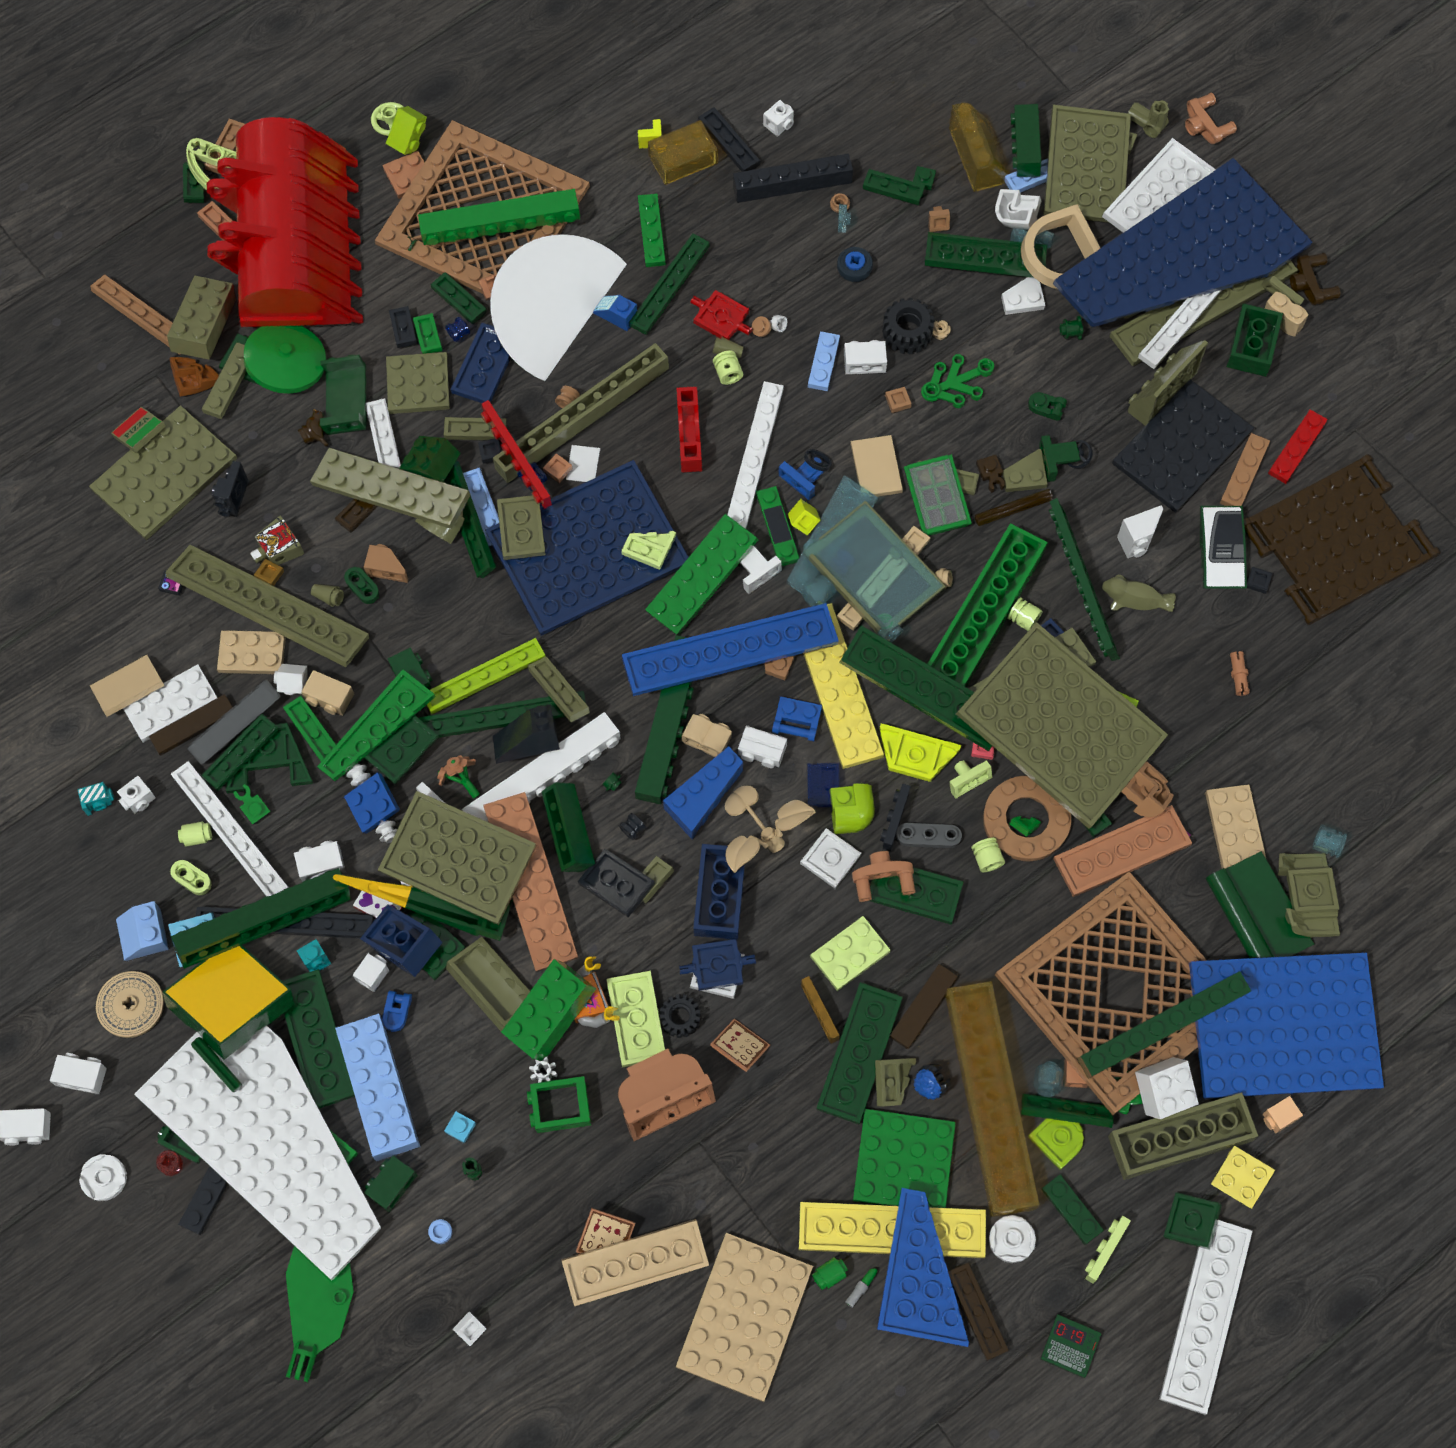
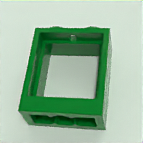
M584 1076L530 1084L531 1091H527L528 1105H533V1113L529 1114L531 1127H535L537 1133L591 1126ZM576 1086L580 1117L541 1122L538 1092Z

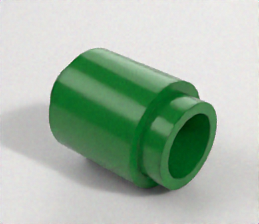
M833 1257L816 1268V1272L812 1274V1277L821 1290L829 1289L847 1277L845 1272L848 1269L841 1259L836 1260Z

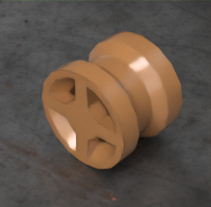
M563 386L561 394L556 397L555 402L559 407L564 408L577 399L580 394L570 386Z

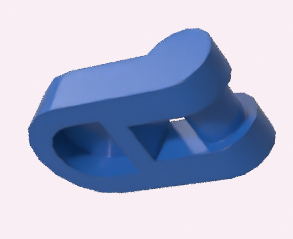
M389 990L382 1018L384 1026L389 1031L397 1032L404 1027L412 994L404 993V995H400L396 991ZM395 1003L401 1004L400 1009L393 1008V1006Z

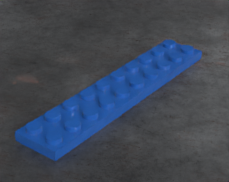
M827 603L625 653L622 654V661L632 694L636 696L837 645L839 640Z

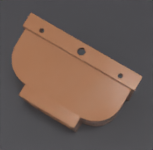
M669 1049L628 1067L629 1077L622 1082L618 1092L625 1121L633 1141L716 1102L712 1083L708 1075L704 1074L698 1061L687 1054L672 1056Z

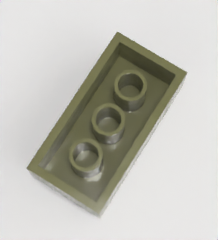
M194 276L167 334L171 352L210 360L236 301L233 283Z

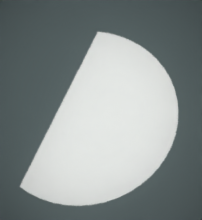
M574 235L545 236L526 243L508 257L498 271L491 292L492 322L504 349L524 370L545 381L627 264L604 245Z

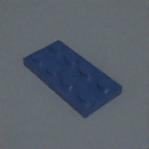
M481 323L451 387L452 394L480 403H484L487 400L491 402L511 359L502 346L494 326Z

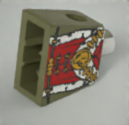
M281 516L277 517L255 536L259 548L250 552L256 564L267 558L276 565L304 554L300 543Z

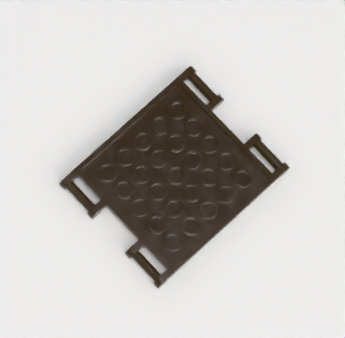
M1369 454L1265 510L1244 519L1245 532L1258 549L1259 556L1264 558L1274 553L1295 582V584L1286 588L1284 592L1293 599L1300 609L1307 625L1317 622L1434 559L1441 553L1437 547L1434 548L1421 530L1417 519L1412 520L1405 526H1402L1381 497V495L1390 491L1393 486L1389 481L1386 482L1373 464V459ZM1362 467H1366L1379 485V488L1376 489L1361 469ZM1252 525L1256 526L1269 546H1265ZM1412 531L1427 551L1426 554L1423 555L1408 534ZM1299 591L1302 592V594L1305 596V598L1307 599V601L1316 613L1311 612L1307 604L1304 602V600L1298 593Z

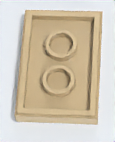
M891 435L851 441L861 498L902 493L903 489Z
M147 655L90 685L107 717L164 686Z

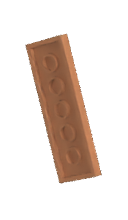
M1171 805L1156 817H1143L1054 856V861L1072 896L1075 897L1121 877L1128 872L1137 870L1192 845V841Z

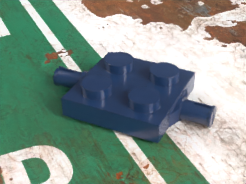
M733 939L693 945L692 964L679 965L680 975L694 973L698 983V990L702 991L742 985L743 965L756 964L755 954L741 957L737 941Z

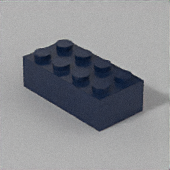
M702 844L693 927L694 936L738 940L745 864L736 873L732 871L726 860L728 846Z

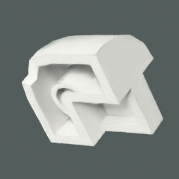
M1000 189L995 213L998 220L1005 227L1029 230L1032 224L1037 221L1041 198L1040 196L1021 195L1019 190Z

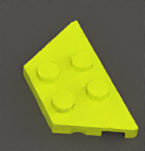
M882 723L880 725L888 770L931 782L961 748V745Z

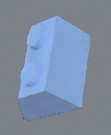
M155 901L134 906L116 919L125 961L169 950L161 909Z

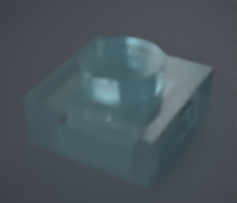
M839 204L838 232L846 233V225H850L851 213H847V205Z

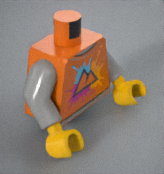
M596 956L587 957L584 965L576 972L593 985L596 990L574 1021L582 1026L598 1028L610 1022V1020L618 1021L620 1016H613V1012L618 1010V1008L608 1007L596 973H592V970H598L601 967L600 963L593 966L592 962L596 959Z

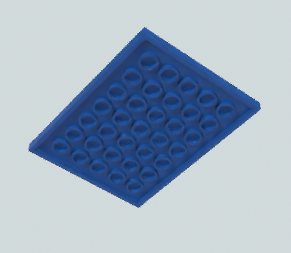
M1367 953L1191 961L1189 963L1193 996L1239 971L1251 989V992L1195 1022L1204 1098H1222L1242 1093L1243 1096L1384 1088Z

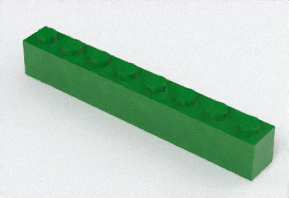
M575 189L418 214L423 245H436L443 242H455L461 239H473L479 236L580 220L576 191Z

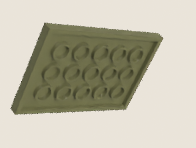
M1053 105L1044 215L1078 204L1085 220L1108 222L1102 217L1104 212L1126 189L1131 114Z
M179 406L163 420L166 427L138 452L135 453L130 449L89 486L99 498L145 540L149 539L228 468L232 461L237 459V456L182 406Z
M416 791L378 871L499 925L537 845L532 841Z

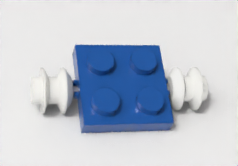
M356 764L349 770L347 777L353 778L351 785L358 787L345 795L344 798L362 833H368L377 827L375 832L382 834L380 841L391 843L398 829L393 828L396 825L395 821H387V819L397 813L400 808L382 774L376 773L371 777L370 773L364 772L367 769L366 765Z

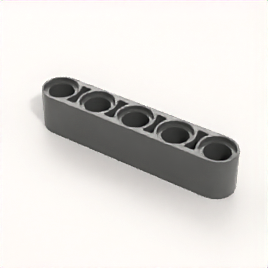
M267 679L264 680L187 747V750L200 764L205 763L278 700L281 695Z

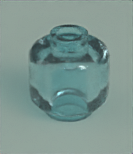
M1050 1061L1038 1065L1035 1069L1033 1087L1041 1096L1053 1097L1062 1090L1064 1071L1056 1063Z

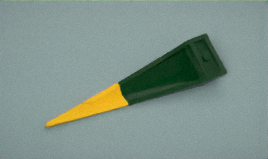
M337 874L333 875V879L477 937L482 935L498 941L501 940L512 900H510L499 925L415 887Z

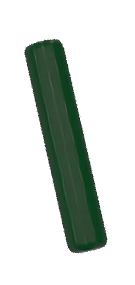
M201 1037L196 1038L191 1043L192 1048L232 1092H236L242 1087L239 1079Z

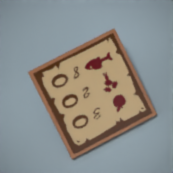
M733 1019L710 1046L747 1072L769 1048L770 1044L736 1019Z
M591 1208L576 1252L581 1254L630 1239L635 1222Z

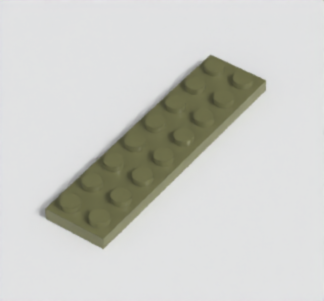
M332 448L327 450L310 480L313 486L449 529H453L471 495L468 490Z

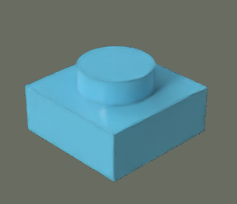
M455 1111L444 1132L465 1144L476 1122Z

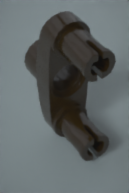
M1325 252L1310 256H1298V272L1290 276L1292 290L1295 292L1303 291L1312 305L1338 299L1341 294L1338 286L1325 289L1319 288L1312 270L1313 267L1326 265L1327 255Z

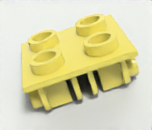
M1234 1145L1211 1185L1252 1209L1275 1169Z

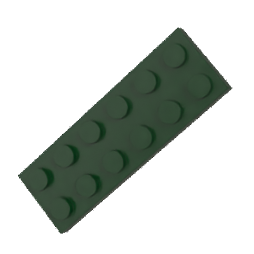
M928 232L924 266L1033 277L1022 260V242ZM1034 243V251L1038 260L1046 266L1047 245Z
M317 969L282 981L291 989L294 999V1005L284 1012L303 1081L318 1109L355 1097L320 970Z
M860 982L816 1110L858 1125L860 1124L876 1077L875 1060H882L903 997Z

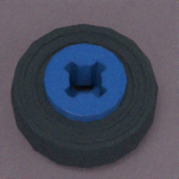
M847 248L840 253L837 259V270L845 280L859 282L865 280L872 271V258L870 253L863 248Z

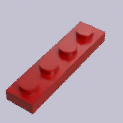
M1309 410L1268 474L1286 484L1328 419Z

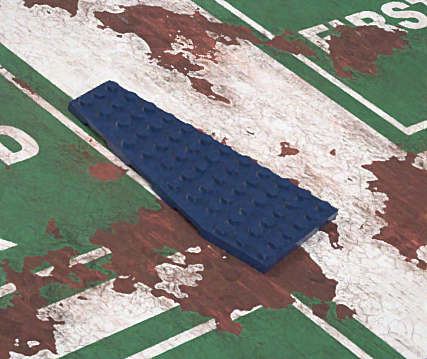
M1232 158L1056 278L1053 285L1091 327H1096L1134 313L1147 312L1172 305L1179 300L1227 289L1235 284L1255 278H1265L1309 248L1312 241L1240 164Z

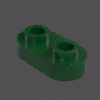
M352 567L345 572L344 579L347 586L363 603L371 604L377 601L379 598L378 587L361 568ZM359 578V581L353 582V579ZM368 592L372 593L371 596H365Z

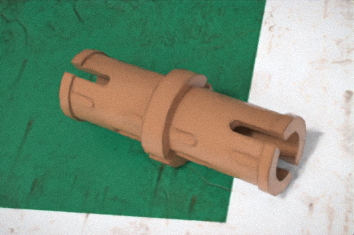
M1239 651V655H1237V652H1233L1230 654L1233 668L1231 676L1234 678L1236 695L1241 696L1243 691L1244 696L1250 693L1244 652Z

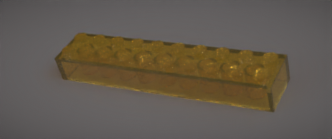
M992 981L948 988L945 997L991 1217L1036 1210L1039 1206Z

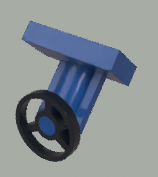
M815 449L806 451L804 454L805 462L797 470L785 461L779 466V476L808 500L815 495V485L812 483L824 471H828L832 465L830 458L826 454ZM816 455L822 457L827 463L823 462V460L817 457Z

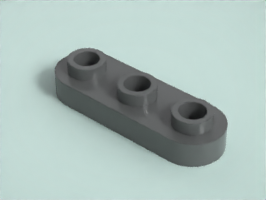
M903 823L896 832L898 843L910 847L955 848L960 844L962 833L957 826L944 824ZM910 831L911 835L905 836L903 832ZM928 831L932 832L933 836L927 837L925 833ZM951 832L955 837L949 838L947 833Z

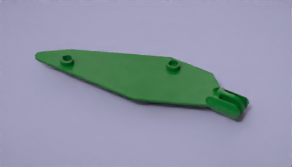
M294 1246L286 1271L294 1344L286 1377L291 1378L297 1356H300L295 1380H300L306 1359H309L304 1376V1382L308 1383L316 1355L341 1337L354 1291L350 1262L331 1281Z

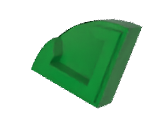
M1021 816L1012 818L1010 822L1011 826L1026 837L1039 828L1041 824L1035 818L1026 819L1021 818Z

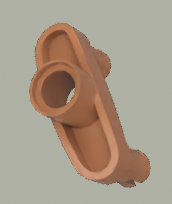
M1213 93L1198 99H1191L1187 102V111L1190 118L1186 119L1185 127L1191 136L1200 133L1209 143L1216 144L1226 136L1236 133L1237 127L1233 121L1217 127L1204 109L1214 105L1216 102Z
M888 851L871 854V865L852 872L853 882L856 883L860 902L872 899L869 880L898 876L903 895L915 893L912 863L891 861Z

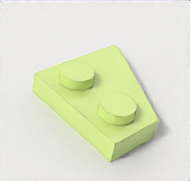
M669 531V534H657L656 532H648L647 534L630 533L621 553L624 556L660 570L676 537V532Z

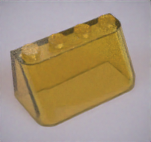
M969 103L952 105L949 129L973 191L1004 184L1005 176L1009 174V169L989 120Z

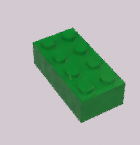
M553 959L501 1033L532 1059L544 1061V1058L548 1057L596 988L567 964Z

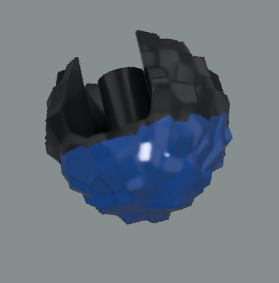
M933 1063L922 1066L914 1079L915 1090L927 1099L935 1100L936 1098H941L950 1086V1078L940 1084L944 1077L941 1073L935 1074L943 1068L939 1064Z

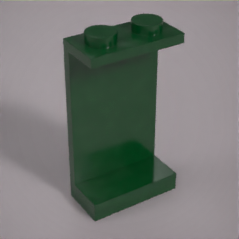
M348 355L347 357L329 358L328 360L320 361L321 366L326 371V418H320L321 428L327 435L366 429V364L360 355Z

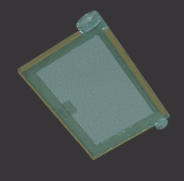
M866 501L818 540L815 541L811 538L803 546L805 548L803 554L871 628L890 643L903 632L900 625L946 587Z

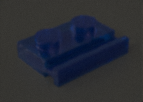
M807 763L808 805L810 807H832L830 789L839 787V763H817L813 765Z

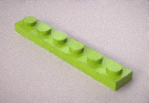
M534 638L430 689L436 697L427 704L430 713L434 714L527 668L529 664L546 657L537 639Z

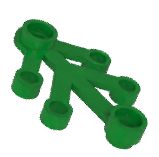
M956 354L952 358V366L947 380L939 384L941 376L946 372V365L943 362H937L934 365V374L931 382L923 385L921 395L930 402L938 399L951 402L955 408H962L964 406V396L961 394L953 395L944 391L948 389L970 395L973 400L978 401L983 395L982 388L962 383L980 375L983 377L990 376L994 370V363L988 358L981 359L977 368L957 376L959 369L964 365V357ZM941 367L943 368V370L939 371L937 370V368ZM979 392L980 395H974L973 393ZM958 399H959V400H961L962 402H961V403H957V402H955V400H958Z

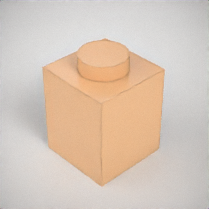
M1290 1096L1263 1113L1266 1126L1270 1130L1273 1129L1275 1134L1303 1116Z

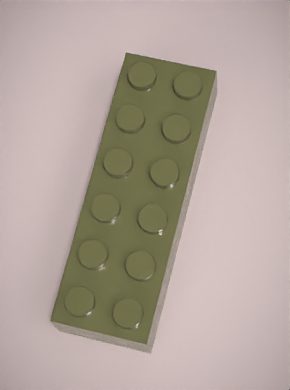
M1238 1093L1185 1109L1163 1119L1154 1118L1114 1130L1108 1138L1122 1178L1126 1180L1230 1149L1234 1145L1240 1146L1253 1142L1258 1137L1244 1096L1242 1093Z

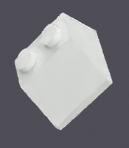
M1162 505L1123 519L1117 538L1127 558L1133 556L1140 557L1146 553L1162 514Z

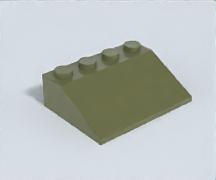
M1204 340L1182 348L1177 354L1173 353L1168 358L1166 366L1164 368L1162 366L1159 367L1154 374V378L1144 383L1141 388L1142 391L1139 394L1135 393L1128 402L1130 404L1128 413L1146 426L1172 397L1197 374L1208 342Z

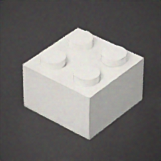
M1172 1057L1135 1072L1147 1116L1163 1119L1198 1105L1187 1060Z

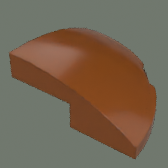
M170 357V364L180 397L199 393L213 387L219 377L210 366L205 365L204 369L194 359Z

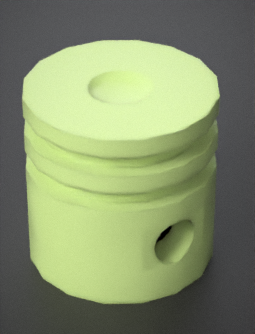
M724 351L714 357L713 364L722 384H732L743 377V371L734 351Z
M1020 597L1011 609L1008 619H1012V622H1017V625L1029 631L1039 620L1042 610L1031 603L1027 604L1028 601H1023V598Z
M994 837L981 840L971 847L982 873L993 871L1005 864L1001 850L998 848L999 845L996 843L997 840Z

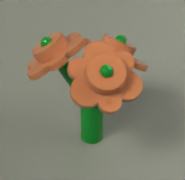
M461 755L450 758L447 761V765L441 767L440 771H438L437 779L440 780L439 785L442 786L446 778L462 784L473 799L477 797L480 793L470 781L467 770L468 766L475 765L476 759H470ZM456 773H458L459 776L461 777V779L458 778V777H455V776H453V775H455Z

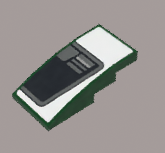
M1200 506L1201 568H1203V589H1246V544L1243 507Z

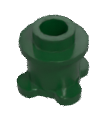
M1077 316L1076 320L1071 321L1063 319V323L1059 325L1060 335L1064 336L1065 339L1077 336V339L1081 340L1083 334L1081 316Z

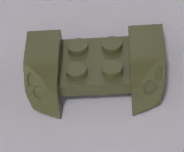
M1279 854L1278 875L1287 876L1292 909L1286 908L1285 918L1291 925L1292 931L1295 934L1307 937L1339 936L1340 931L1337 920L1339 904L1333 871L1327 865L1326 854Z

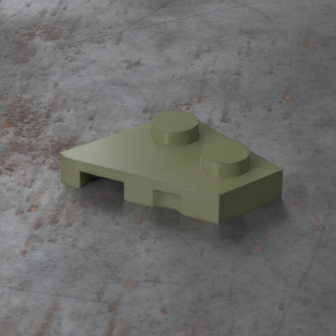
M1041 449L1036 450L1003 470L1006 492L1047 488Z
M916 1058L875 1060L877 1106L901 1105L904 1098V1090L910 1080L907 1076L911 1065L915 1066Z

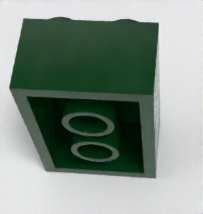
M1243 304L1238 316L1226 367L1266 377L1272 363L1283 313Z

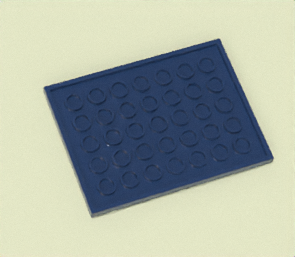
M634 460L551 498L552 505L545 509L540 504L545 555L504 560L500 524L498 523L485 529L493 548L540 636L678 571L689 558L677 536L660 570L622 555L621 551L630 533L647 534L648 532H656L657 534H669V531H674Z

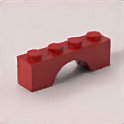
M697 387L677 388L681 472L702 471Z

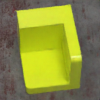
M660 119L653 120V129L638 130L639 148L662 147Z
M802 499L788 513L791 525L807 536L820 522L817 510Z

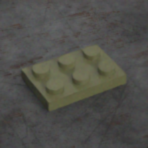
M532 495L497 499L503 559L545 555L540 503L537 504Z

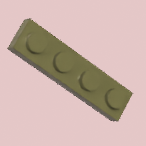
M236 342L202 407L203 413L219 419L223 418L246 373L243 361L245 345Z
M547 657L528 665L529 672L570 722L589 713V707Z

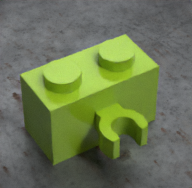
M409 106L398 108L386 144L404 155L414 153L419 147V139L421 133L425 130L427 117Z

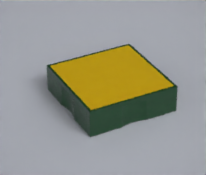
M242 945L202 961L162 992L167 1008L187 1026L197 1031L204 1042L223 1060L248 1042L258 1030L272 1023L294 1005L291 989Z

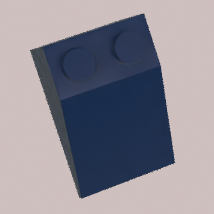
M387 904L360 938L368 946L413 977H416L442 944V941L430 928Z

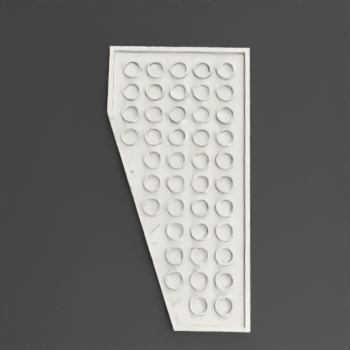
M265 1026L225 1060L213 1050L242 1083V1087L238 1091L232 1092L192 1048L191 1043L196 1038L201 1037L196 1032L134 1095L332 1281L375 1236L381 1227L282 1039L268 1026Z

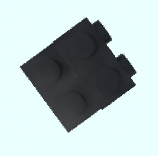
M232 461L231 467H228L226 471V478L219 477L217 484H214L212 487L213 504L219 508L218 514L221 516L237 517L249 482L241 462Z

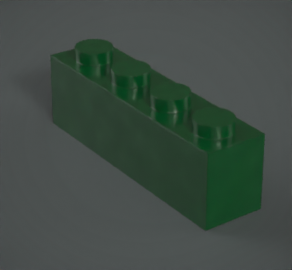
M1038 104L1015 105L1014 113L1010 115L1011 125H1014V128H1011V140H1015V142H1012V154H1016V157L1012 158V167L1016 169L1017 177L1040 176L1041 149Z
M555 782L541 792L561 871L583 872L594 865L595 862L575 784Z

